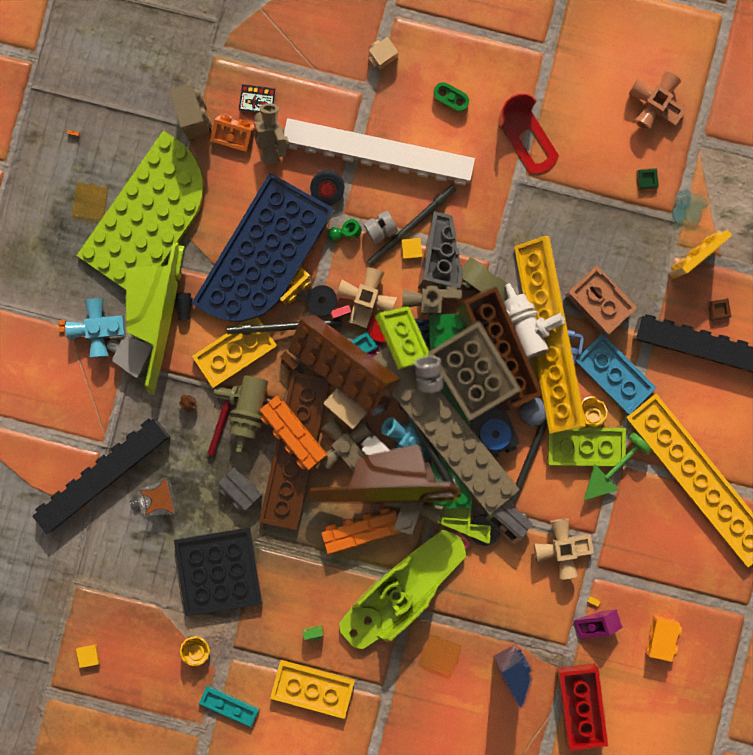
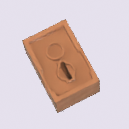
M597 265L564 294L604 336L609 335L637 308Z

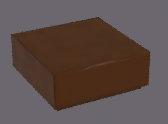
M728 298L708 302L711 321L732 317Z

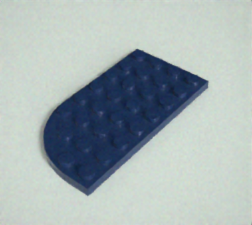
M269 173L191 304L216 318L226 321H247L266 314L281 301L280 298L288 291L334 214L335 209L274 174Z

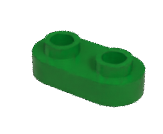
M445 82L435 86L433 95L436 101L455 112H463L468 108L469 97L467 94ZM445 91L446 96H441L439 93ZM461 100L463 105L458 106L456 101Z

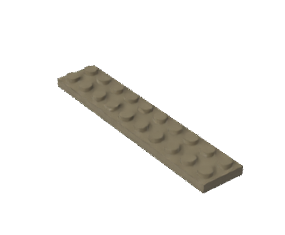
M388 346L373 357L400 378L393 397L488 514L493 513L520 490L440 390L432 393H424L418 390L415 366L398 370Z

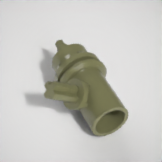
M244 376L241 387L234 386L232 389L216 387V390L214 389V398L229 400L231 405L236 406V410L231 411L234 417H230L232 426L230 434L238 436L237 453H242L246 438L255 440L256 432L261 429L262 424L259 421H262L259 410L263 407L268 385L267 380Z

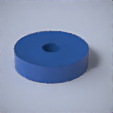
M501 419L487 420L480 428V440L489 449H502L511 439L510 427ZM495 430L499 433L497 438L492 437V432Z

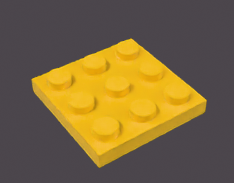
M719 230L715 234L707 236L700 242V246L693 248L685 255L686 258L670 267L672 271L668 275L672 279H676L687 274L728 240L732 234L728 230L723 232Z

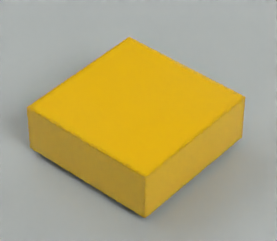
M421 238L401 240L403 259L422 258Z
M97 644L76 649L79 668L100 663Z

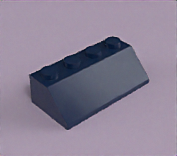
M513 645L494 655V658L519 708H522L532 681L529 673L533 671L520 649L516 650Z

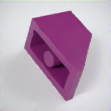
M617 609L600 611L573 620L579 639L610 636L622 628Z

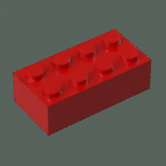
M595 663L557 668L565 740L569 751L608 746L599 668Z

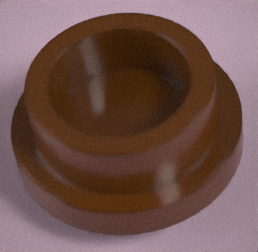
M182 395L179 405L189 413L192 410H196L197 401L191 395Z

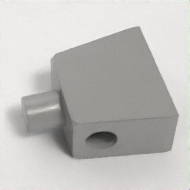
M124 336L121 342L110 339L106 347L115 353L112 359L114 363L134 377L141 379L152 356V344Z

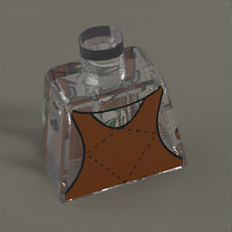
M170 477L163 478L139 489V498L130 500L132 511L142 509L144 516L166 515L178 512Z

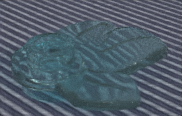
M688 190L679 191L675 196L676 205L672 211L673 219L677 224L681 223L684 219L692 224H699L702 217L701 209L708 206L706 198L698 193L692 194ZM685 196L687 197L686 203L683 202Z

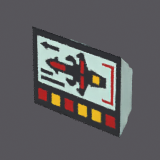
M242 84L239 111L259 113L261 105L266 103L275 104L276 88Z

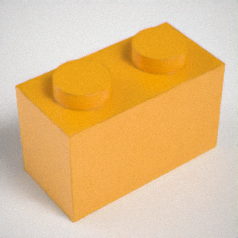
M653 616L646 654L652 658L672 662L673 657H676L678 651L676 642L677 638L681 636L682 628L680 623L676 620Z

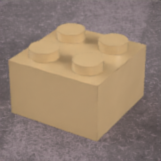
M337 388L323 403L352 429L368 413Z

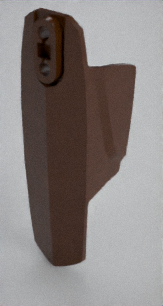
M414 445L359 458L348 487L310 488L307 500L315 503L332 504L451 502L461 497V491L457 485L452 483H435L430 463H424L420 447Z

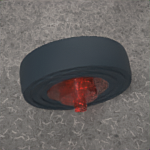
M330 170L317 173L310 184L311 195L327 205L337 203L343 197L345 190L344 181L341 176Z

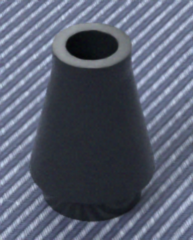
M176 293L175 305L178 320H190L191 303L193 301L191 293Z

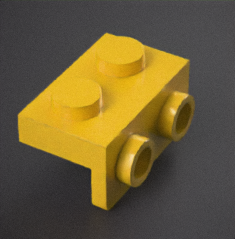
M301 267L288 291L280 300L285 305L291 304L297 299V294L301 290L304 291L311 285L313 278Z

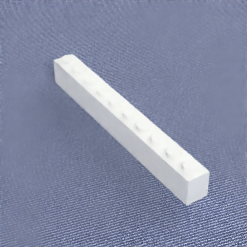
M287 118L284 136H287L289 140L288 149L297 150V148H302L307 153L316 154V152H320L329 158L339 156L342 157V160L348 162L358 160L361 161V164L367 166L377 164L380 165V168L386 170L396 168L398 172L405 174L415 172L419 177L428 178L429 175L436 177L435 179L438 181L446 182L447 180H452L454 184L461 186L470 183L475 158L289 118Z

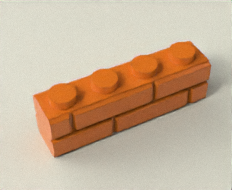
M275 396L259 410L262 414V421L266 425L270 424L274 430L272 432L278 440L282 439L286 443L285 449L291 455L295 454L298 458L296 462L303 470H312L328 457V454L280 396Z
M391 507L381 509L380 514L377 515L367 513L362 515V519L357 521L351 518L343 521L344 525L336 527V524L324 527L325 531H322V537L328 555L402 533L394 530L398 518L396 510H391Z

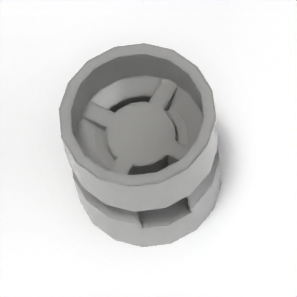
M387 210L377 215L376 220L371 218L363 223L375 245L383 241L385 236L390 237L399 232Z
M424 356L415 361L418 390L424 393H432L442 389L443 380L440 359L435 356Z

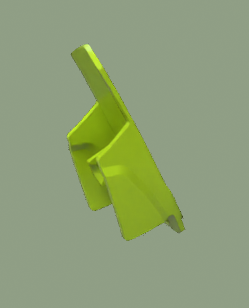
M174 242L172 245L167 266H142L127 269L126 331L153 344V352L145 382V388L150 395L155 393L167 343L178 280H180L182 274L185 246H180L177 242Z
M441 530L372 584L352 604L350 610L339 622L340 633L353 647L364 649L379 638L386 642L395 638L429 605L438 586L466 557L465 547L461 538L453 532ZM370 617L372 620L370 623H364V618ZM353 629L357 631L355 636L350 634V631Z

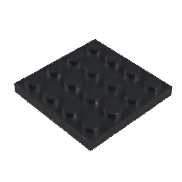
M251 527L174 540L186 616L263 603Z

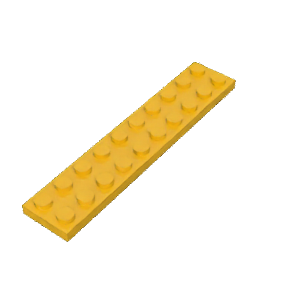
M542 236L514 246L522 291L528 301L534 304L535 309L533 311L538 312L535 317L536 320L539 318L546 320L559 313L565 319L550 237ZM564 320L565 324L550 330V335L544 337L548 350L535 356L549 434L586 426L566 320Z
M656 393L653 394L625 418L640 437L651 447L653 453L746 567H750L753 564V512Z

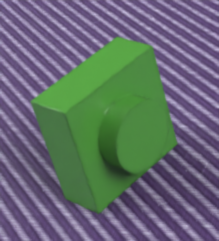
M319 625L303 629L304 640L309 639L311 642L321 639L320 636L324 634L323 626Z

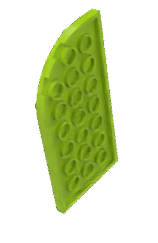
M163 130L76 256L124 289H126L127 269L142 266H163L170 256L173 243H179L198 215L203 201L204 179L199 164L191 151Z

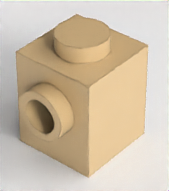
M386 37L382 41H375L370 46L368 59L373 67L377 66L381 70L397 59L399 52L390 39Z

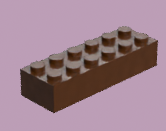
M497 286L456 303L455 306L465 329L477 322L481 323L521 389L498 403L500 411L512 410L542 395Z
M316 315L299 320L288 351L372 416L386 411L400 378Z

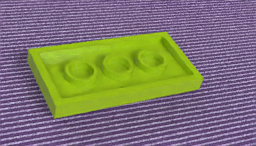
M580 427L549 434L548 428V465L594 466L596 464L597 466H616L626 456V428Z

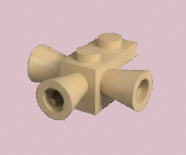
M367 267L365 284H360L359 289L342 279L336 297L355 300L349 323L367 328L374 306L383 312L393 310L397 297L378 295L379 290L376 289L385 274L384 272Z
M569 518L552 520L550 523L556 539L552 540V544H534L536 562L555 557L557 561H560L559 579L576 578L578 574L572 559H577V556L594 554L591 534L568 537Z

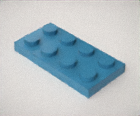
M600 334L581 353V356H578L575 360L628 415L656 389L603 334Z

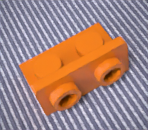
M222 114L214 119L210 141L247 152L251 135L254 131V125H251L247 120L237 121L229 115Z

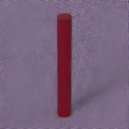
M224 400L208 449V455L215 456L231 406L229 400Z

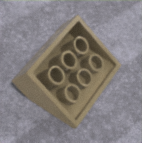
M480 322L428 352L430 356L440 359L441 374L469 421L521 390Z

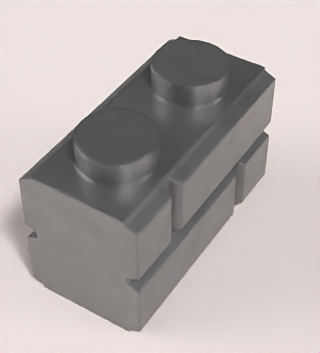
M236 467L218 483L220 486L218 490L225 497L229 495L234 500L232 504L239 511L241 509L246 511L262 495Z
M509 500L485 517L513 544L521 540L532 526L528 516L520 513Z

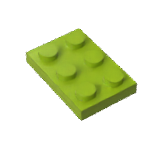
M409 306L381 312L375 316L398 370L415 366L417 359L430 356Z

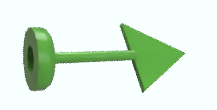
M633 432L629 436V440L635 447L607 475L594 464L583 500L619 490L610 481V477L637 450L644 455H649L653 451L651 447Z

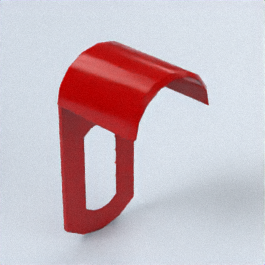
M516 94L505 102L500 112L498 123L529 173L540 174L548 171L556 163L559 154L531 111L537 100L528 94ZM532 130L548 155L544 162L535 163L519 138L523 131Z

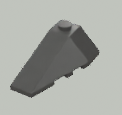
M433 212L420 270L418 289H426V286H438L440 290H446V287H457V290H460L463 269L462 265H460V253L456 245V233L452 215Z

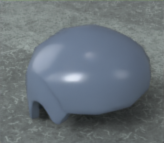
M536 397L521 405V419L527 425L533 427L540 426L547 421L542 399Z

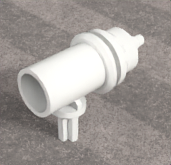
M506 284L505 288L509 299L504 301V305L527 359L546 352L548 347L544 337L550 335V330L565 324L564 317L559 313L546 320L543 318L536 320L535 317L538 312L533 311L535 309L534 304L528 301L525 294L516 296L511 284Z

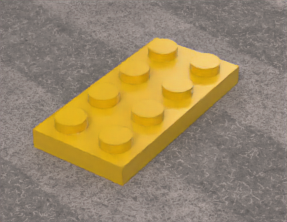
M257 317L252 320L244 321L238 326H242V324L250 323V325H262L263 323L261 322L259 317ZM269 332L251 333V335H227L226 333L192 357L212 388H215L276 348L277 345Z
M280 660L270 699L345 719L355 680Z

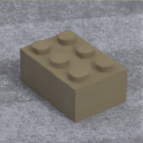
M191 83L170 89L180 128L187 138L192 140L211 134L209 128H212V123L205 111L207 109L206 102L199 88L195 89Z

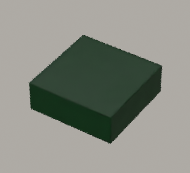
M657 168L637 170L638 190L659 187Z

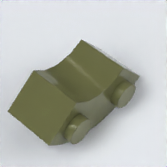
M470 257L462 267L461 284L469 290L472 288L478 293L497 286L503 302L506 301L508 295L505 285L508 283L499 276L493 275L487 270L486 266Z

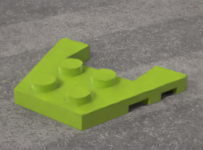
M444 508L439 524L485 543H490L491 526L471 524V508Z

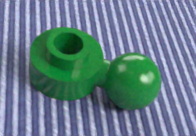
M349 219L344 222L341 229L338 227L330 228L327 235L332 242L340 241L342 236L352 240L361 234L362 227L357 220Z

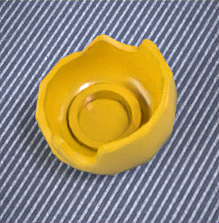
M595 396L584 398L581 403L585 424L589 427L601 426L606 421L608 415L605 403L596 399Z
M198 636L190 637L181 644L180 656L184 663L197 667L204 664L209 658L210 648L203 638Z

